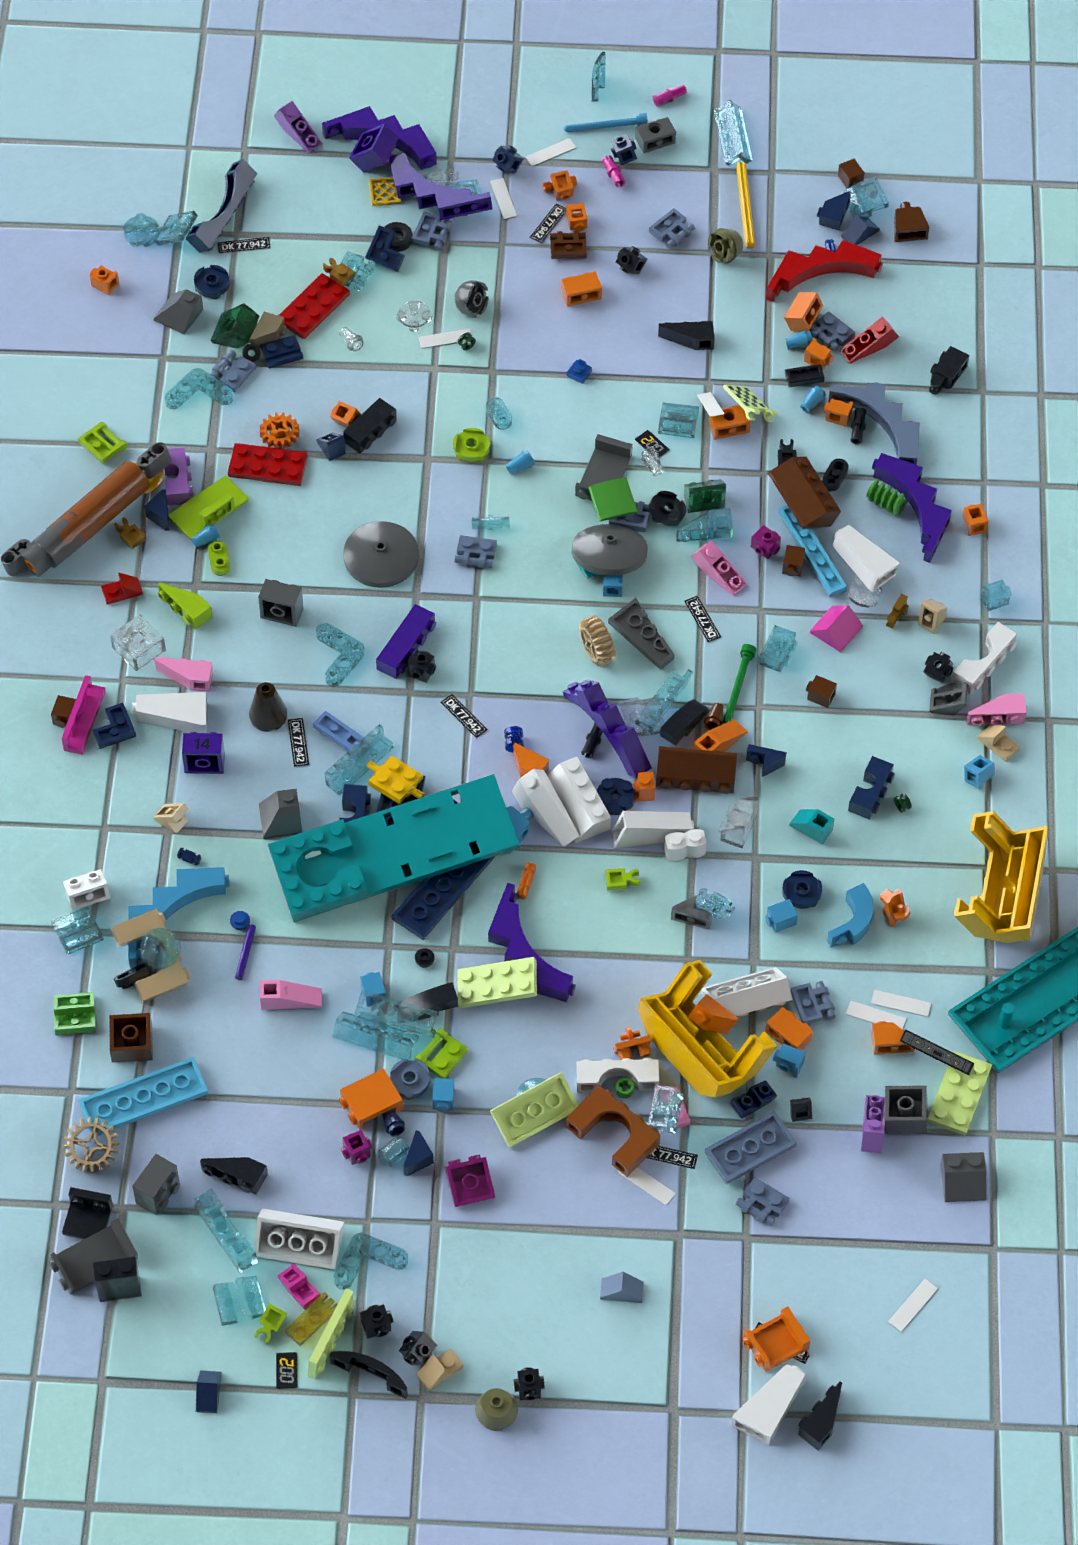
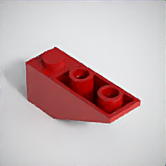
M882 316L840 349V351L851 364L886 348L899 336Z

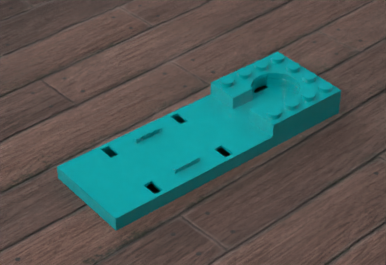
M494 774L346 823L341 819L268 843L293 923L520 848ZM459 794L462 802L455 804L452 796ZM392 816L394 824L387 826L384 818ZM476 841L480 853L473 855L469 843ZM310 852H321L320 855L308 859L305 858V855ZM409 864L412 875L408 877L404 876L401 867Z

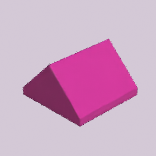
M849 605L831 606L810 630V633L841 652L863 628V625Z

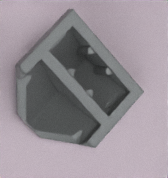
M955 682L937 689H931L929 711L937 714L955 715L967 704V682Z

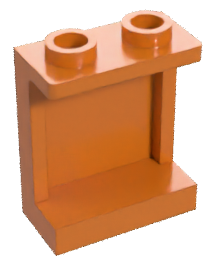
M384 1068L340 1089L341 1098H339V1102L343 1109L347 1108L350 1113L348 1117L352 1125H357L359 1130L363 1129V1123L393 1108L396 1113L404 1110L403 1099Z
M788 1306L782 1309L780 1315L751 1331L749 1328L746 1329L743 1338L746 1348L748 1350L751 1349L754 1353L756 1364L759 1367H763L765 1372L808 1350L811 1341Z

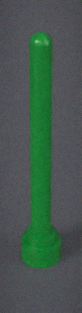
M751 644L742 645L740 651L742 661L724 716V724L732 720L749 661L755 657L757 649Z

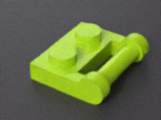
M104 422L98 423L78 438L79 443L102 464L119 452L125 451L128 447V443L120 440L113 434ZM99 433L105 435L115 445L112 446Z
M439 1028L432 1041L414 1059L422 1061L431 1073L445 1079L466 1055L468 1047L448 1035L445 1030ZM441 1041L445 1042V1046L432 1061H429L427 1058Z

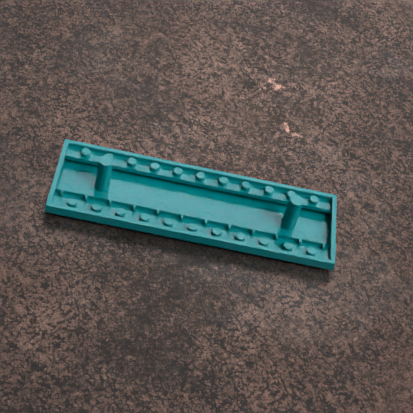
M1078 927L948 1011L950 1018L990 1064H993L992 1067L998 1074L1078 1021Z

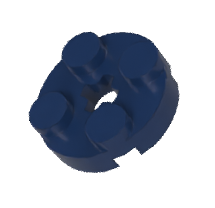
M218 265L200 268L194 275L195 291L202 296L211 297L212 299L220 298L230 286L228 272ZM213 279L215 280L214 283H209V282H208V280H209V281H212Z
M605 778L597 788V793L609 815H621L623 811L631 809L634 805L635 791L632 783L628 780ZM618 794L621 797H617V799L615 800L611 795Z
M795 871L784 880L782 894L785 900L790 899L795 908L806 909L815 907L822 895V883L809 871ZM801 886H803L804 889L807 890V891L804 892V893H801V892H799L798 890L800 889Z

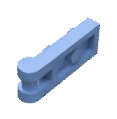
M327 711L313 723V728L341 746L353 757L358 753L360 747H364L367 744L363 736ZM351 739L355 741L353 744L349 742Z

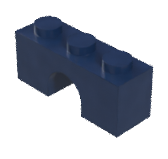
M874 756L871 757L865 769L863 781L870 783L873 787L869 789L856 787L849 801V812L869 820L873 813H877L880 806L878 802L880 798L884 799L888 790L886 786L888 783L891 784L894 779V764Z
M344 784L342 809L343 811H351L355 814L349 818H339V820L343 819L344 823L369 815V810H366L367 805L371 804V793H368L366 785Z

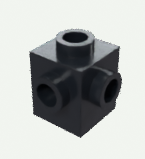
M631 246L623 247L618 252V258L615 263L620 265V269L626 273L640 274L648 259L640 254L641 251L638 248Z
M416 650L414 656L411 655L407 663V666H409V677L427 683L430 676L436 670L434 656L429 652Z
M934 652L933 655H929L926 659V667L923 672L925 675L943 684L946 676L950 677L954 669L953 662L950 660L951 657L943 652H940V654Z
M384 1304L380 1306L372 1305L367 1310L360 1312V1321L367 1339L375 1336L382 1337L391 1331V1323L394 1322L390 1310L386 1311Z
M412 1331L403 1340V1345L399 1352L404 1356L403 1359L408 1364L424 1365L431 1357L437 1344L424 1331Z
M523 1368L521 1371H517V1379H513L514 1391L519 1392L520 1401L541 1398V1389H545L544 1377L539 1376V1369Z

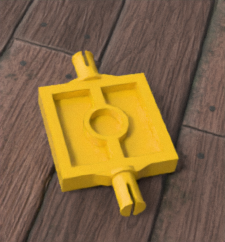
M391 755L380 766L371 760L367 763L366 767L375 772L368 780V785L398 804H401L410 795L418 799L425 796V793L416 789L417 785L423 780V774Z

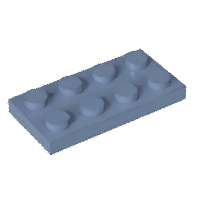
M773 1111L707 1147L704 1153L727 1185L796 1147L797 1142L776 1112Z

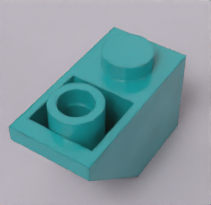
M801 809L789 823V826L823 845L833 831L834 818L819 809Z

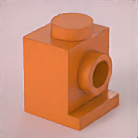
M584 203L566 205V219L570 231L581 232L587 228L588 219Z
M102 265L98 269L93 268L90 272L91 286L109 295L119 285L118 272H113Z
M815 338L805 349L804 362L810 365L821 364L822 371L833 361L834 356L831 355V350L825 345L817 343Z
M831 399L830 403L826 402L824 413H826L825 421L846 427L852 415L853 402L850 401L848 404L835 399Z
M338 401L337 405L333 407L330 417L335 423L348 427L361 413L357 408Z
M982 504L964 507L962 516L968 529V535L972 536L987 532L989 521Z
M654 772L638 773V779L634 780L633 783L635 802L655 800Z

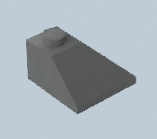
M187 289L173 293L153 320L185 334L203 311L202 296Z
M297 788L276 791L259 803L263 839L302 833Z

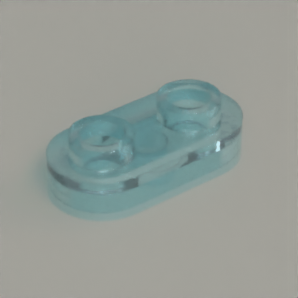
M498 397L490 398L486 402V411L493 424L500 430L510 428L512 425V415L504 401Z

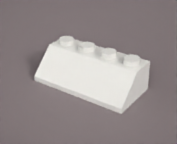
M578 757L559 763L547 777L580 835L579 838L574 840V843L576 844L610 830L611 816Z
M776 967L704 987L701 990L702 997L708 994L737 1017H744L752 1011H764L767 1007L773 1005L782 1006L787 1001L792 1000L788 979Z
M262 1209L257 1218L253 1256L335 1270L342 1244L344 1222Z

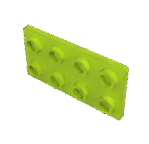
M224 476L169 513L168 518L191 540L192 537L207 525L216 524L248 502V497L227 476Z

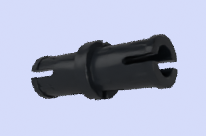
M862 407L855 409L854 421L851 423L852 435L850 441L853 444L862 443L863 431L866 429L865 416L867 411Z
M595 722L591 732L586 736L587 741L581 751L582 755L586 753V758H593L597 745L602 741L601 736L603 732Z

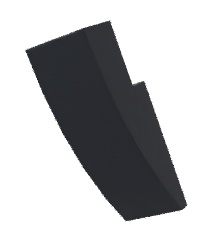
M695 699L689 701L660 728V736L676 746L684 736L687 737L709 712V708Z
M453 982L428 989L395 1005L399 1024L402 1025L438 1016L439 1011L458 1007V997Z

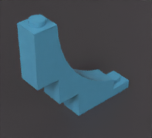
M224 867L177 869V886L153 887V905L129 906L128 920L156 908L159 913H163L165 920H167L176 911L196 900L226 894V887H229V875H225ZM142 939L128 944L130 968L138 966V960H142L141 950H149L152 940Z

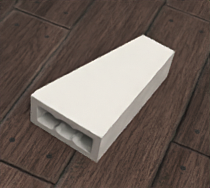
M850 525L836 531L832 546L871 592L895 577L900 564L897 560Z
M206 692L136 695V702L132 703L133 714L137 715L138 722L186 732L207 733Z
M623 811L611 831L614 848L665 842V836L670 833H686L687 831L694 830V822L691 820L690 812Z
M786 1364L734 1413L731 1426L770 1445L804 1384L806 1374L799 1367Z

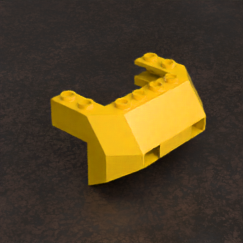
M994 811L974 814L970 825V832L990 851L986 877L984 878L983 894L981 898L979 896L971 897L969 906L962 899H957L954 917L975 937L1005 943L1030 940L1044 870L1048 826L1014 832Z
M697 960L685 963L665 992L640 998L638 1012L646 1033L651 1036L652 1042L696 1092L703 1096L719 1097L733 1092L757 1075L778 1045L764 1031L759 1037L755 1034L750 1035L737 1052L721 1033L704 1030L688 1018L695 1008L693 1001L712 976L711 971L702 961Z

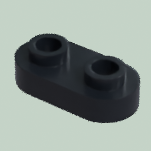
M834 459L826 470L822 482L828 491L838 490L845 479L849 465L844 459Z
M142 963L117 975L114 978L116 987L127 989L133 985V982L151 976L153 972L151 963Z

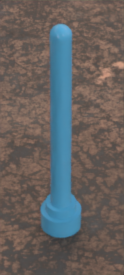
M641 113L636 118L565 125L564 131L572 132L628 125L640 126L648 123L647 113Z

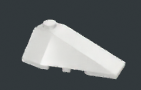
M532 769L518 779L512 792L523 810L526 807L529 808L534 815L533 819L563 847H566L580 837L544 770Z

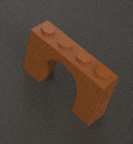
M598 1086L566 1118V1128L579 1139H582L596 1124L605 1120H615L626 1126L630 1137L612 1156V1166L628 1177L660 1145L661 1135L655 1127L647 1125L639 1114L632 1113L624 1102L616 1100L609 1090Z

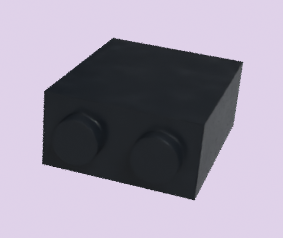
M135 1256L93 1262L95 1284L100 1302L142 1296Z

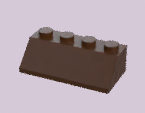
M792 457L769 471L768 475L802 529L831 527L841 510L807 457Z
M659 746L656 787L700 790L702 792L712 791L722 794L734 793L737 753Z

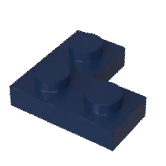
M379 225L365 259L398 272L405 255L390 249L396 232Z
M124 703L105 708L110 724L93 730L99 749L136 737V732Z

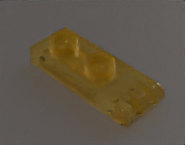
M326 1292L285 1329V1333L299 1346L328 1321L336 1309L338 1303L332 1306L335 1302L332 1298H329L324 1303L329 1296Z

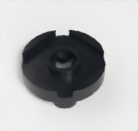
M670 491L658 492L649 502L652 520L655 523L667 526L679 525L686 515V505L683 500L680 502L676 498L677 495Z

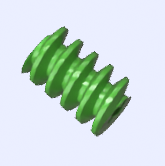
M877 478L869 487L866 497H868L870 502L874 501L875 505H880L882 509L887 508V512H893L894 516L900 515L908 502V498L903 499L904 493L897 496V489L891 493L892 486L884 489L885 482L879 486V479Z

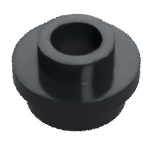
M255 344L246 345L242 351L243 357L251 362L257 361L261 354L259 347ZM250 350L254 351L255 355L252 357L248 355V351Z
M422 948L415 953V962L422 968L431 966L435 960V955L430 949Z

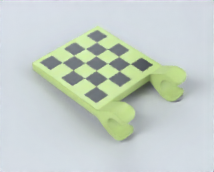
M723 386L730 396L745 410L748 420L755 421L753 412L757 415L763 412L767 422H773L771 414L773 416L778 415L775 410L768 409L748 387Z

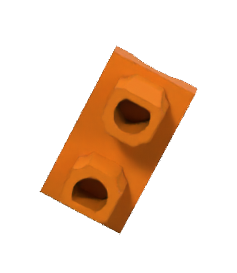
M887 889L880 895V900L885 904L882 909L883 914L887 916L890 926L894 927L898 920L905 921L910 916V908L904 903L902 891L897 889L893 893Z
M626 1027V1034L619 1036L621 1041L627 1039L628 1041L616 1043L615 1047H613L614 1053H618L620 1060L625 1058L633 1059L631 1050L636 1048L639 1057L642 1058L651 1054L650 1043L652 1039L650 1035L634 1039L641 1036L640 1031L632 1032L631 1027Z

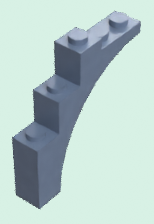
M867 383V388L830 385L828 402L831 399H835L849 404L851 401L853 402L854 409L858 407L866 409V415L875 420L890 437L897 458L917 465L920 423L901 421L903 403L884 402L885 384Z

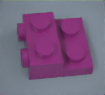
M480 1154L468 1157L469 1161L461 1163L460 1159L448 1162L449 1166L444 1167L454 1207L496 1198L486 1157L481 1158Z

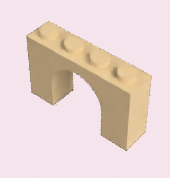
M157 908L111 928L118 948L138 940L148 939L158 943L165 953V965L158 973L135 982V987L142 1004L188 984L187 979H190L186 967L182 968L180 961L182 957L179 950H175L172 942H174L170 930L166 931L164 926L166 924L165 917L162 912H158Z

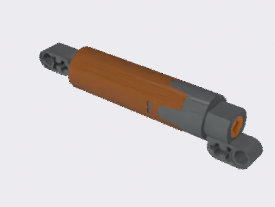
M158 442L152 445L139 456L137 465L131 461H125L32 542L27 539L16 542L0 558L6 573L10 576H15L27 567L31 573L40 577L49 568H56L66 558L71 556L149 489L150 483L148 479L155 477L171 462V456L166 444Z

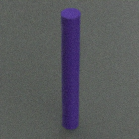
M253 924L248 925L235 975L237 980H242L256 930V926Z

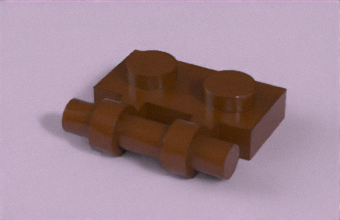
M557 231V233H550L551 259L587 258L586 232L579 233V231H573V233H562V231Z

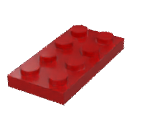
M321 273L278 316L284 317L288 330L305 340L350 295V290Z
M234 443L227 472L228 477L301 486L308 454L303 451Z

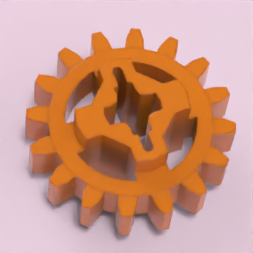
M276 412L274 417L268 415V420L263 419V424L260 425V438H262L263 443L267 442L268 447L274 445V448L281 446L282 449L285 448V445L291 447V442L296 443V437L300 436L299 424H297L296 419H292V415L286 417L283 412L281 416H278Z

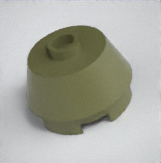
M719 228L715 230L708 238V247L711 246L714 254L712 258L718 263L732 262L743 250L741 235L732 229Z
M494 1388L479 1397L475 1406V1413L479 1422L487 1429L500 1431L515 1421L518 1414V1405L510 1393L503 1389Z

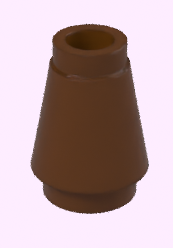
M714 703L706 715L704 724L707 730L723 725L724 707L722 704Z

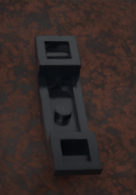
M332 1351L330 1353L331 1364L347 1372H350L354 1365L386 1380L388 1391L404 1399L407 1398L408 1391L404 1381L395 1371L381 1361L351 1351Z

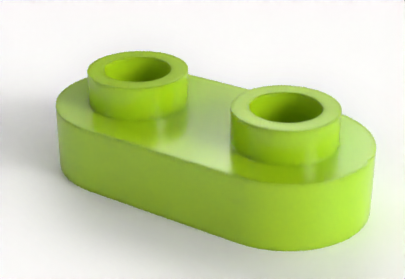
M222 541L210 543L208 555L211 570L215 575H226L230 571L227 547Z

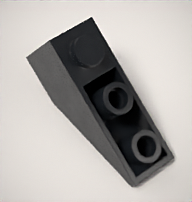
M713 321L659 323L658 337L694 350H714Z
M249 1157L201 1158L200 1160L201 1170L206 1175L216 1176L228 1185L234 1184L246 1193L252 1192L257 1194L268 1175L267 1165Z
M840 1381L836 1386L832 1385L827 1390L824 1400L822 1402L818 1400L812 1408L813 1412L808 1417L805 1415L798 1424V1435L816 1450H819L832 1436L842 1388V1382Z

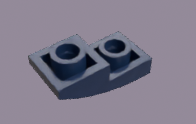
M765 1080L751 1086L748 1092L733 1098L730 1105L742 1119L766 1106L777 1098L778 1095Z

